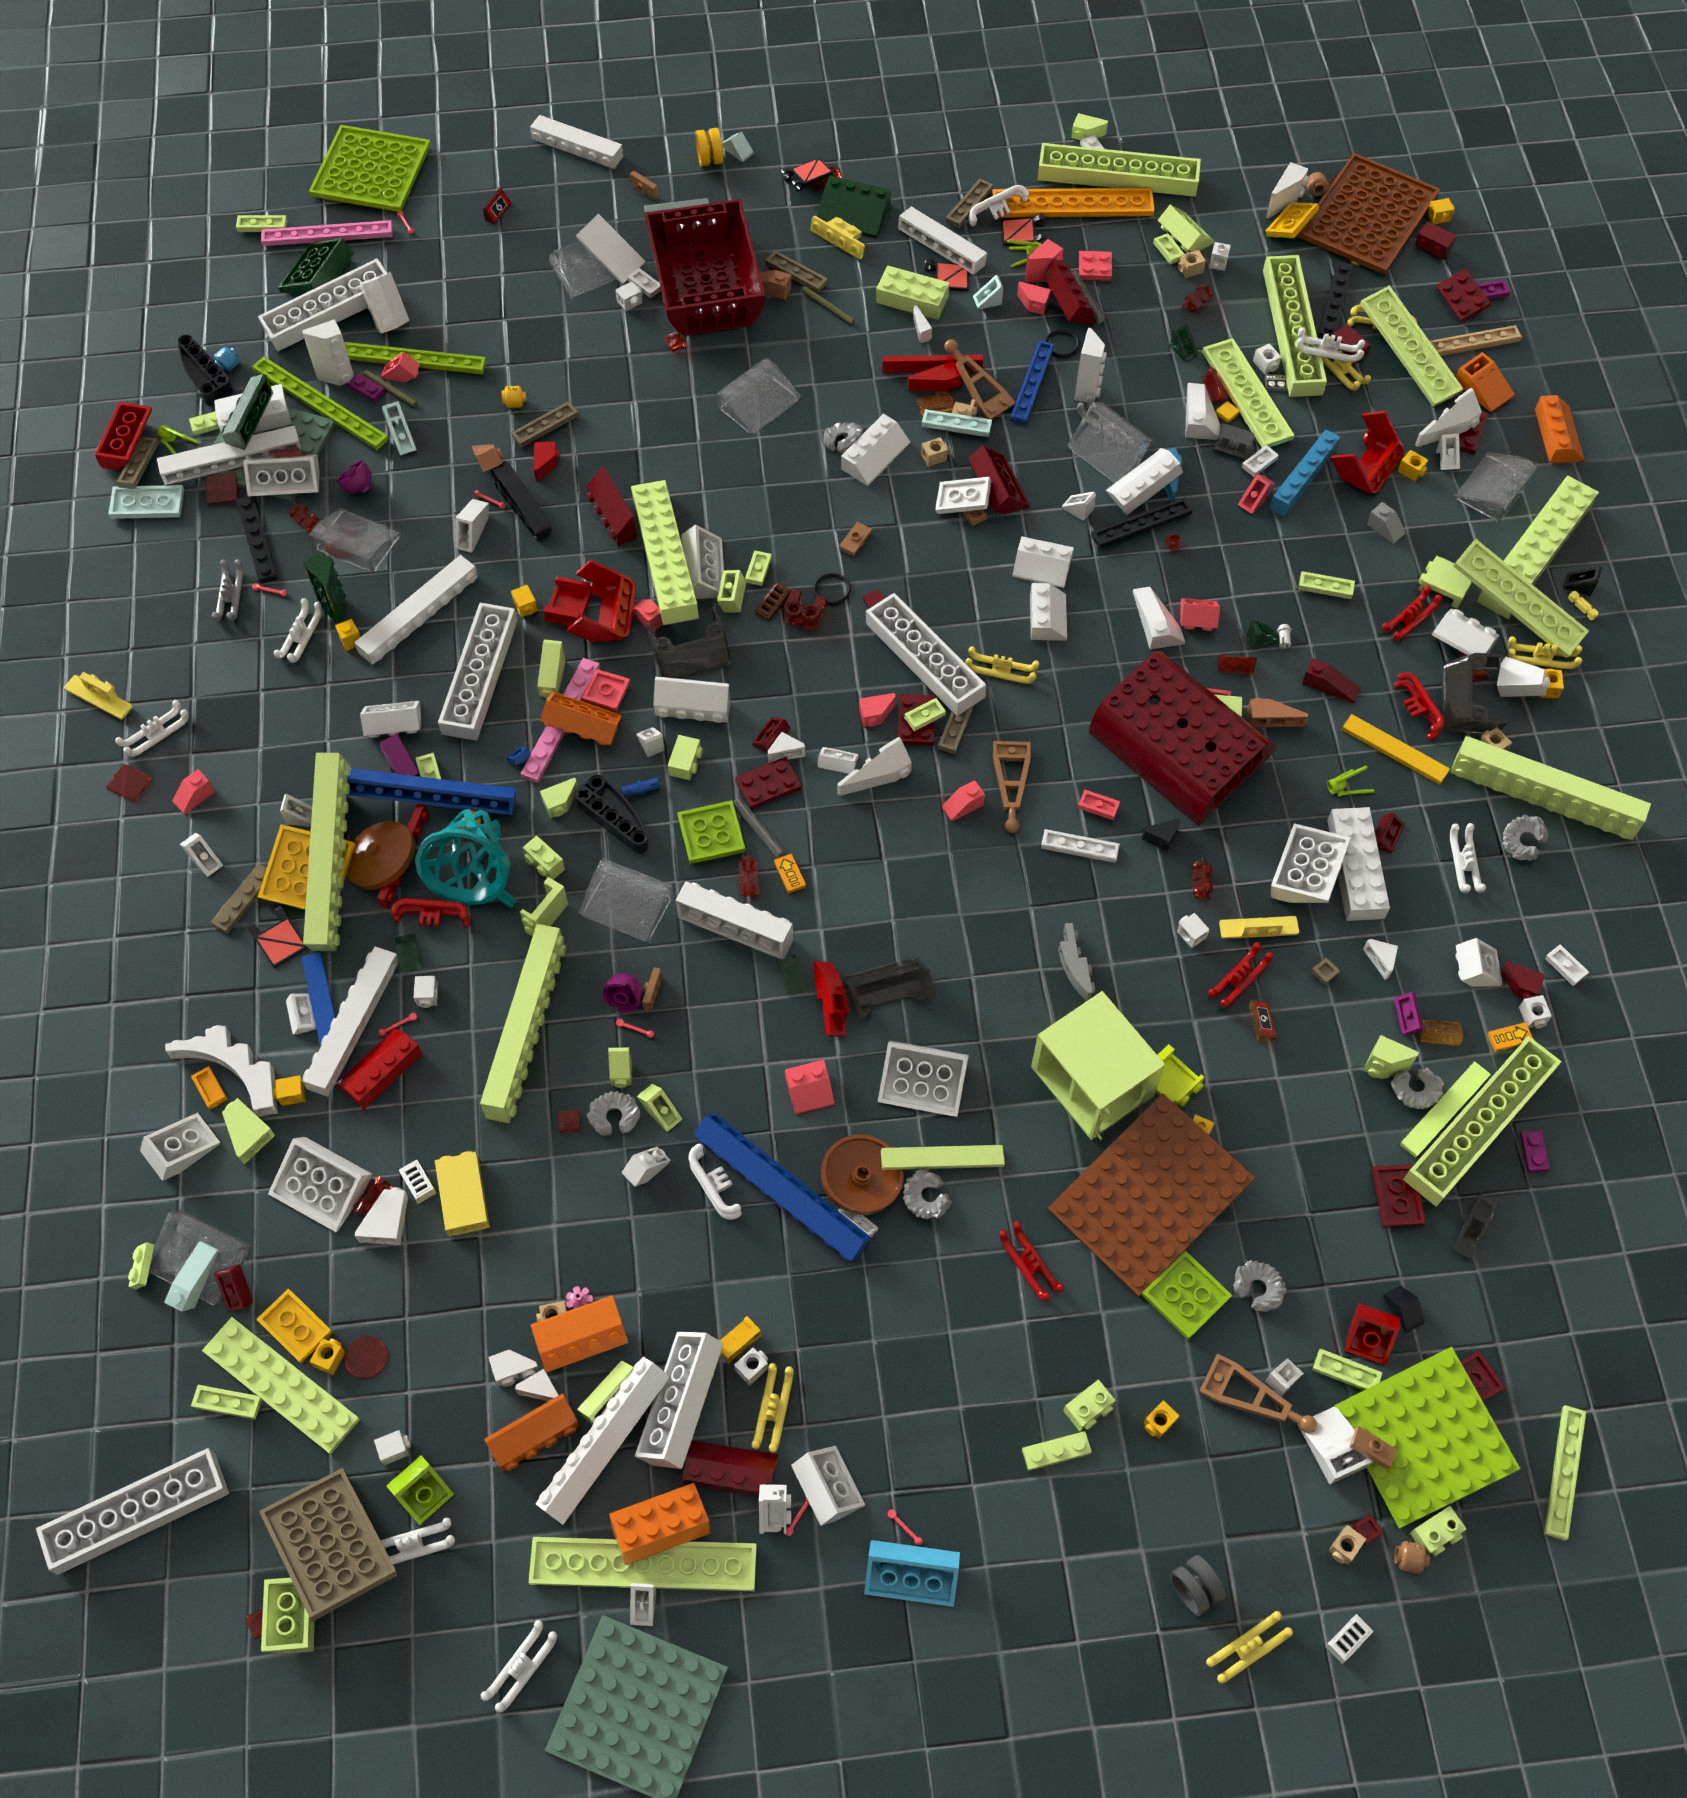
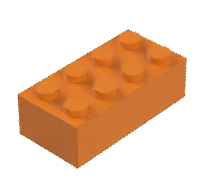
M694 1483L609 1514L611 1528L625 1565L710 1534L709 1519Z

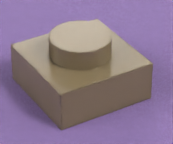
M1326 957L1312 968L1311 973L1326 985L1340 973V970Z

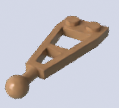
M950 339L946 341L944 348L946 352L952 353L958 360L955 365L971 397L975 400L978 410L985 419L993 420L1015 405L1014 400L998 382L968 355L962 356L955 340ZM967 364L977 375L970 378L964 365ZM981 379L998 393V395L984 404L974 386Z
M993 741V764L1004 811H1008L1005 829L1009 833L1017 832L1020 827L1016 819V811L1020 810L1031 759L1030 742ZM1000 761L1024 762L1020 781L1004 780ZM1006 789H1018L1016 802H1009Z
M1217 1353L1199 1390V1394L1219 1404L1283 1423L1288 1418L1299 1424L1301 1430L1306 1433H1312L1316 1430L1317 1421L1313 1416H1301L1291 1411L1292 1405L1239 1364ZM1233 1372L1259 1390L1253 1404L1223 1396ZM1264 1395L1282 1407V1412L1279 1413L1260 1407Z

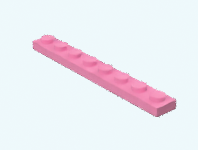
M392 220L263 229L261 242L263 246L313 243L343 238V240L393 237Z
M583 658L563 695L582 701L584 692L595 670L600 669V663ZM556 726L545 727L521 772V778L539 783L565 734L561 730L562 728Z

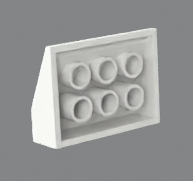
M282 384L271 386L274 394L254 433L292 424ZM242 394L214 400L216 417L221 433L223 427L229 421L230 413L234 412L238 398Z
M1294 824L1271 885V898L1289 903H1328L1351 837Z
M889 1041L878 1102L957 1117L969 1055Z
M306 1137L293 1138L268 1194L327 1228L338 1232L365 1192L372 1173Z

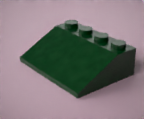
M829 176L817 217L825 222H829L835 217L841 218L846 223L862 231V235L877 238L891 205V189Z
M343 238L309 243L278 286V289L301 296L341 275L343 268L351 261L350 258L354 253Z

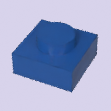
M519 747L506 759L510 764L521 765L527 761V757L531 752L526 747Z

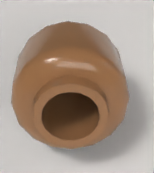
M1315 172L1309 176L1306 186L1312 196L1319 197L1326 193L1329 183L1323 173Z
M1404 1541L1400 1546H1396L1394 1562L1398 1564L1399 1569L1402 1571L1420 1574L1424 1567L1428 1568L1430 1555L1426 1553V1549L1422 1544Z

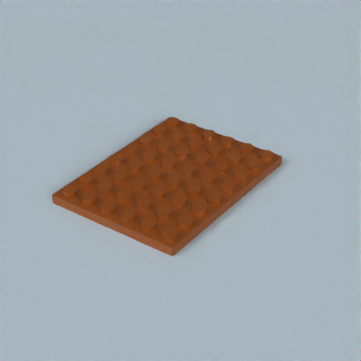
M1353 153L1319 201V210L1297 234V237L1385 275L1427 213L1430 202L1435 201L1439 195L1440 189Z
M1162 1093L1048 1207V1210L1132 1292L1140 1297L1142 1292L1255 1180V1177Z

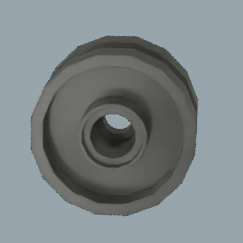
M1195 1555L1186 1561V1568L1179 1566L1170 1572V1580L1178 1596L1185 1606L1198 1617L1209 1611L1210 1604L1217 1605L1226 1598L1225 1589L1217 1574L1199 1555Z

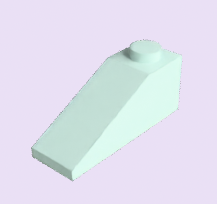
M399 401L382 406L384 417L400 456L417 451Z
M200 1241L173 1281L164 1303L181 1312L195 1308L219 1250Z

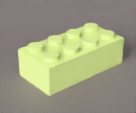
M887 266L876 288V303L913 313L914 306L917 305L925 317L938 320L949 297L950 283Z

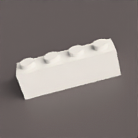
M335 319L302 330L317 379L338 386L349 383L354 378V374L341 331Z
M1091 328L1087 330L1081 351L1074 400L1086 402L1088 395L1093 396V402H1095L1096 397L1099 398L1101 388L1098 386H1101L1103 376H1100V374L1103 375L1105 364L1102 363H1105L1107 355L1104 352L1105 344Z
M883 414L841 455V470L869 486L910 444V441L899 424Z
M1161 448L1108 488L1106 492L1123 512L1128 515L1183 473L1181 464L1170 451Z
M317 455L252 458L243 461L248 496L319 492L320 472Z
M694 525L682 534V547L694 594L697 599L717 598L724 571L722 538Z
M655 677L653 704L655 715L728 723L731 705L729 684Z

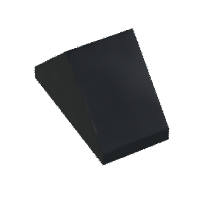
M1596 566L1568 573L1564 588L1591 596L1599 581L1602 567Z
M1180 818L1144 827L1141 836L1142 840L1167 851L1179 830Z
M1399 1286L1383 1294L1394 1315L1400 1318V1324L1406 1333L1425 1323L1418 1297L1406 1288Z

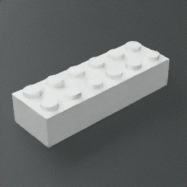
M1370 807L1332 809L1327 820L1329 832L1351 837L1338 874L1346 921L1385 919L1390 906Z
M685 882L676 898L679 919L784 960L793 942V925L789 920L777 918L768 911L757 910L750 904L737 902L732 897H724L714 890L704 889L697 883Z
M677 1332L664 1372L670 1378L654 1398L635 1457L652 1466L682 1469L723 1346L721 1341L707 1333Z

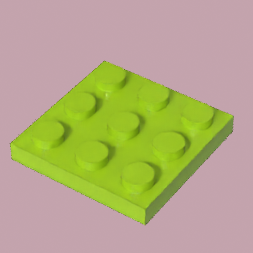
M733 800L677 812L690 864L746 852Z
M1184 1251L1141 1294L1187 1340L1232 1297V1294L1187 1251Z

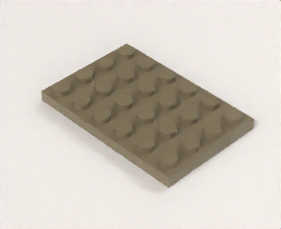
M343 1468L259 1511L312 1622L397 1576V1572Z

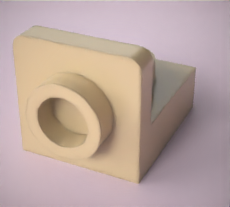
M972 399L970 405L955 402L952 413L976 417L978 407L975 406L974 399Z

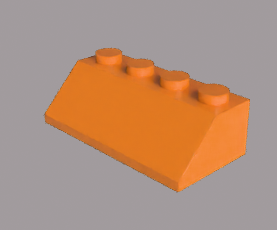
M1558 395L1540 396L1535 413L1549 463L1584 461L1569 405Z
M552 691L545 701L540 721L549 727L556 726L562 728L561 730L566 733L574 732L579 734L581 738L597 740V743L601 745H611L622 715Z
M613 1295L531 1324L546 1373L628 1343Z
M562 1393L484 1440L501 1471H511L525 1458L529 1460L535 1457L542 1448H550L561 1437L571 1436L580 1425Z

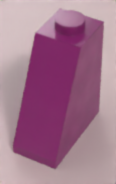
M398 734L380 742V750L395 774L419 776V772Z

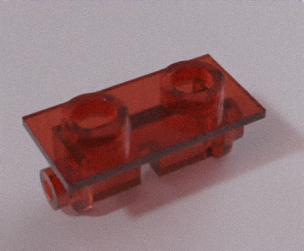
M1208 282L1206 285L1202 283L1195 290V294L1191 292L1185 298L1186 302L1182 307L1187 305L1190 312L1196 311L1203 303L1212 298L1214 290L1208 287L1211 282Z
M1210 367L1207 370V375H1202L1201 377L1211 401L1228 399L1222 382L1217 376V370L1214 367Z
M292 501L295 507L289 510L290 516L305 528L307 532L314 533L318 525L322 528L324 527L318 522L320 520L318 516L307 512L309 510L308 507L303 503L297 504Z
M1218 655V672L1254 674L1257 657H1252L1251 655L1249 657Z
M745 856L739 862L740 896L759 895L758 861H754L751 856Z
M1205 857L1203 858V863L1197 861L1192 866L1193 880L1200 879V881L1193 882V895L1196 899H1201L1206 895L1208 900H1211L1210 893L1213 892V884L1210 881V876L1213 874L1211 864H1208Z
M382 1176L372 1178L364 1191L367 1195L360 1196L356 1204L353 1205V1212L357 1215L361 1214L365 1218L383 1190H390L392 1186Z

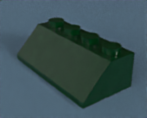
M266 374L251 377L249 382L245 384L243 394L238 398L234 412L230 413L229 421L222 429V437L225 444L242 450L246 449L274 394Z
M320 551L303 564L317 602L321 603L324 612L338 625L344 622L347 608L346 594L341 589L342 583L337 578L339 574L333 567L335 565L333 559Z

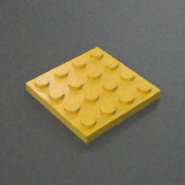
M280 825L258 898L303 910L306 909L310 831ZM345 840L346 849L342 854V858L345 860L344 870H341L343 881L345 880L356 845L354 842Z

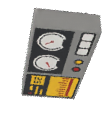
M1265 374L1266 391H1288L1285 375Z

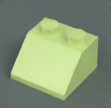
M1380 1035L1363 1071L1367 1072L1371 1077L1380 1079L1394 1076L1399 1071L1406 1070L1408 1072L1419 1052Z

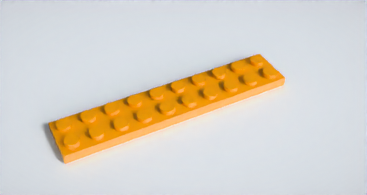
M1152 188L1027 189L1029 196L1026 201H1023L1020 196L1015 195L1005 200L1010 210L1009 214H1006L1005 210L1002 209L1004 216L1001 217L999 212H997L999 218L1035 217L1039 214H1044L1045 217L1154 216ZM993 189L992 196L1006 189Z

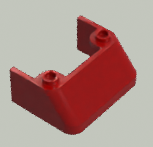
M1386 411L1363 413L1361 415L1368 430L1363 438L1367 450L1359 461L1355 454L1331 457L1341 479L1368 494L1379 491L1404 455V446Z
M590 559L576 572V575L590 581L591 592L594 596L602 599L599 621L595 622L581 616L568 627L567 631L590 642L623 640L630 633L636 590L635 582L630 577Z

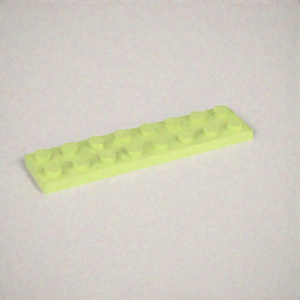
M1390 285L1361 300L1360 305L1433 407L1462 393L1464 388Z
M1231 338L1203 347V355L1237 409L1240 410L1241 416L1251 432L1254 433L1261 448L1266 445L1272 447L1293 440L1294 433L1234 339Z
M1477 539L1471 543L1453 565V567L1546 643L1550 644L1551 647L1553 644L1557 645V651L1565 658L1570 656L1589 632V630Z
M233 1317L228 1320L202 1350L330 1455L360 1420L359 1417Z

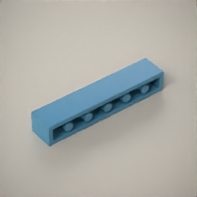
M1325 429L1274 494L1270 510L1283 517L1288 514L1336 452L1340 436Z

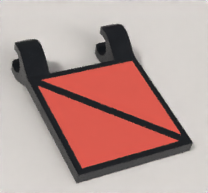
M820 158L792 169L783 168L781 170L782 174H786L782 177L785 181L791 179L793 175L798 178L792 181L793 185H797V187L793 188L796 192L801 191L804 186L833 175V171Z
M1044 214L1030 218L1001 220L1003 246L1020 245L1007 243V240L1038 242L1041 245L1046 241L1047 236L1045 233L1035 236L1034 225H1045Z
M929 258L925 260L924 269L926 271L936 269V279L949 282V290H969L968 271L960 265L936 262Z
M281 906L275 908V912L281 921L260 933L254 922L247 925L250 933L273 968L308 948L303 944L302 937Z

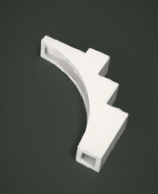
M216 1025L210 1029H205L206 1037L196 1036L189 1040H175L172 1043L165 1044L166 1052L171 1059H204L218 1063L231 1070L246 1085L250 1094L253 1111L258 1117L278 1114L277 1100L274 1099L273 1088L276 1087L274 1068L270 1062L259 1061L253 1065V1054L248 1044L237 1043L231 1046V1034L226 1026Z

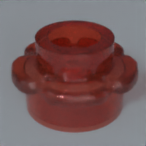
M1170 534L1165 540V545L1170 550L1181 548L1182 540L1180 535Z

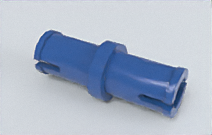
M657 777L642 782L638 780L635 784L620 787L621 792L629 790V792L622 793L626 798L637 794L641 796L644 795V792L660 789V785H651L659 782Z

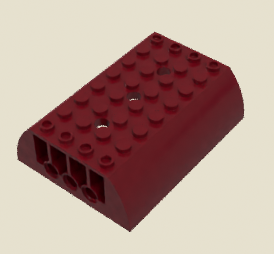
M735 199L644 213L666 315L675 330L684 336L751 326L762 312L765 303V292L742 200Z
M1155 651L1148 656L1101 701L1089 728V733L1198 827L1276 751L1274 743L1161 651ZM1152 698H1158L1160 703L1153 705L1149 701ZM1180 721H1185L1188 726L1180 728L1177 724ZM1211 744L1216 747V750L1209 752L1205 747Z

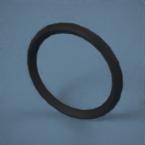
M1066 329L1054 330L1045 338V342H1048L1049 338L1056 333H1067L1074 337L1076 340L1075 349L1065 354L1053 351L1052 354L1058 357L1071 356L1077 352L1080 346L1077 335Z
M827 573L815 581L813 591L816 598L821 602L839 604L847 599L851 586L844 576L837 573ZM826 577H838L846 583L847 592L839 600L828 601L819 596L817 592L818 583Z

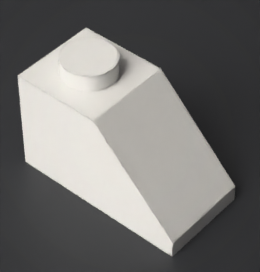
M194 833L180 844L191 860L207 877L223 866L201 835Z

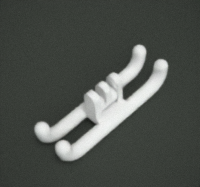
M1015 185L976 204L970 210L969 224L974 227L977 222L976 215L990 208L995 220L999 218L997 212H999L1001 217L1004 216L1002 209L1005 210L1006 214H1009L1010 210L1005 200L1018 195L1023 201H1026L1029 196L1028 190L1022 185Z
M1300 328L1298 331L1297 348L1303 353L1346 362L1359 361L1364 355V351L1361 350L1365 346L1364 340H1360L1357 345H1348L1341 343L1342 337L1338 336L1337 341H1335V335H1331L1329 340V334H1325L1323 339L1306 336L1304 328ZM1303 343L1320 346V349L1307 347ZM1342 350L1347 352H1357V354L1347 355L1337 353V351Z
M306 598L301 600V612L296 617V622L293 623L281 650L274 651V656L277 659H283L292 643L297 642L299 645L294 654L289 653L287 659L291 663L299 660L322 615L320 602L314 603V616L308 627H306L304 620L309 611V603Z
M174 700L172 702L173 708L160 718L154 716V722L148 720V726L142 724L140 726L142 730L126 740L117 737L115 742L118 746L125 747L123 751L127 756H138L185 725L189 718L188 711L186 709L181 710V718L164 729L163 724L174 718L180 711V702ZM145 736L148 738L146 742L135 749L128 747Z
M1469 823L1466 826V845L1461 853L1458 843L1459 825L1453 824L1450 829V843L1459 889L1464 894L1471 890V886L1466 884L1464 871H1471L1475 890L1478 893H1483L1486 890V885L1481 883L1473 842L1474 824Z
M695 1145L690 1150L688 1159L690 1168L722 1218L727 1220L739 1218L742 1215L741 1206L739 1204L727 1206L718 1194L729 1188L733 1183L731 1180L722 1183L728 1179L726 1173L720 1175L724 1172L723 1167H719L706 1174L698 1162L704 1156L703 1145Z
M444 1518L440 1523L380 1541L384 1548L396 1545V1548L401 1553L389 1556L392 1564H397L447 1549L454 1545L455 1538L449 1535L445 1540L423 1546L422 1537L442 1532L451 1526V1519Z
M540 1620L534 1623L530 1634L491 1686L481 1693V1699L488 1701L497 1693L509 1675L517 1680L503 1700L495 1705V1710L498 1713L505 1711L557 1641V1634L552 1631L548 1634V1639L533 1660L525 1655L543 1629V1623Z

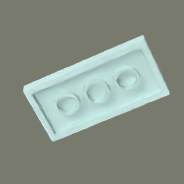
M183 485L136 486L135 489L113 487L108 515L110 519L181 517L185 489Z

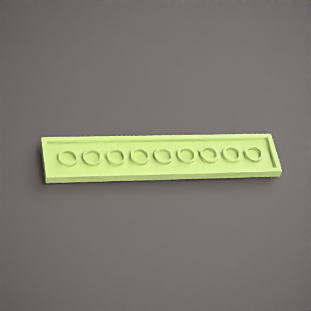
M533 1537L528 1583L529 1585L631 1588V1583L652 1584L656 1589L755 1592L757 1544L687 1542L625 1565L616 1539Z

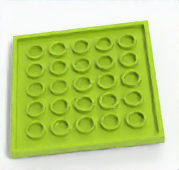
M340 125L311 185L309 195L311 197L401 212L429 151L431 142L428 139Z
M1452 1347L1334 1405L1354 1430L1360 1426L1397 1449L1390 1469L1387 1470L1374 1461L1367 1469L1399 1529L1521 1470Z

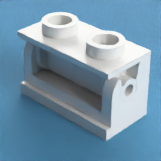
M760 1485V1534H764V1532H779L782 1530V1527H784V1534H786L787 1524H791V1510H787V1508H791V1494H787V1485Z

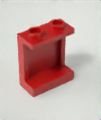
M556 577V587L549 606L545 605L543 610L545 621L571 626L581 616L585 615L592 595L590 583L585 581Z

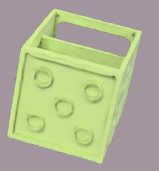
M1103 991L1037 1035L1031 1068L1091 1140L1095 1137L1101 1140V1133L1153 1098L1165 1067L1163 1061Z

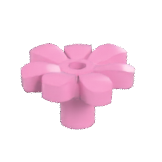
M576 1286L573 1288L574 1293L568 1292L566 1295L567 1300H570L566 1303L568 1309L573 1307L575 1309L593 1302V1296L588 1295L590 1291L587 1288H583L581 1291L580 1287Z

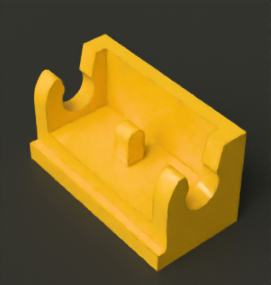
M748 1316L745 1317L738 1326L720 1340L723 1343L721 1356L730 1364L761 1337V1330Z

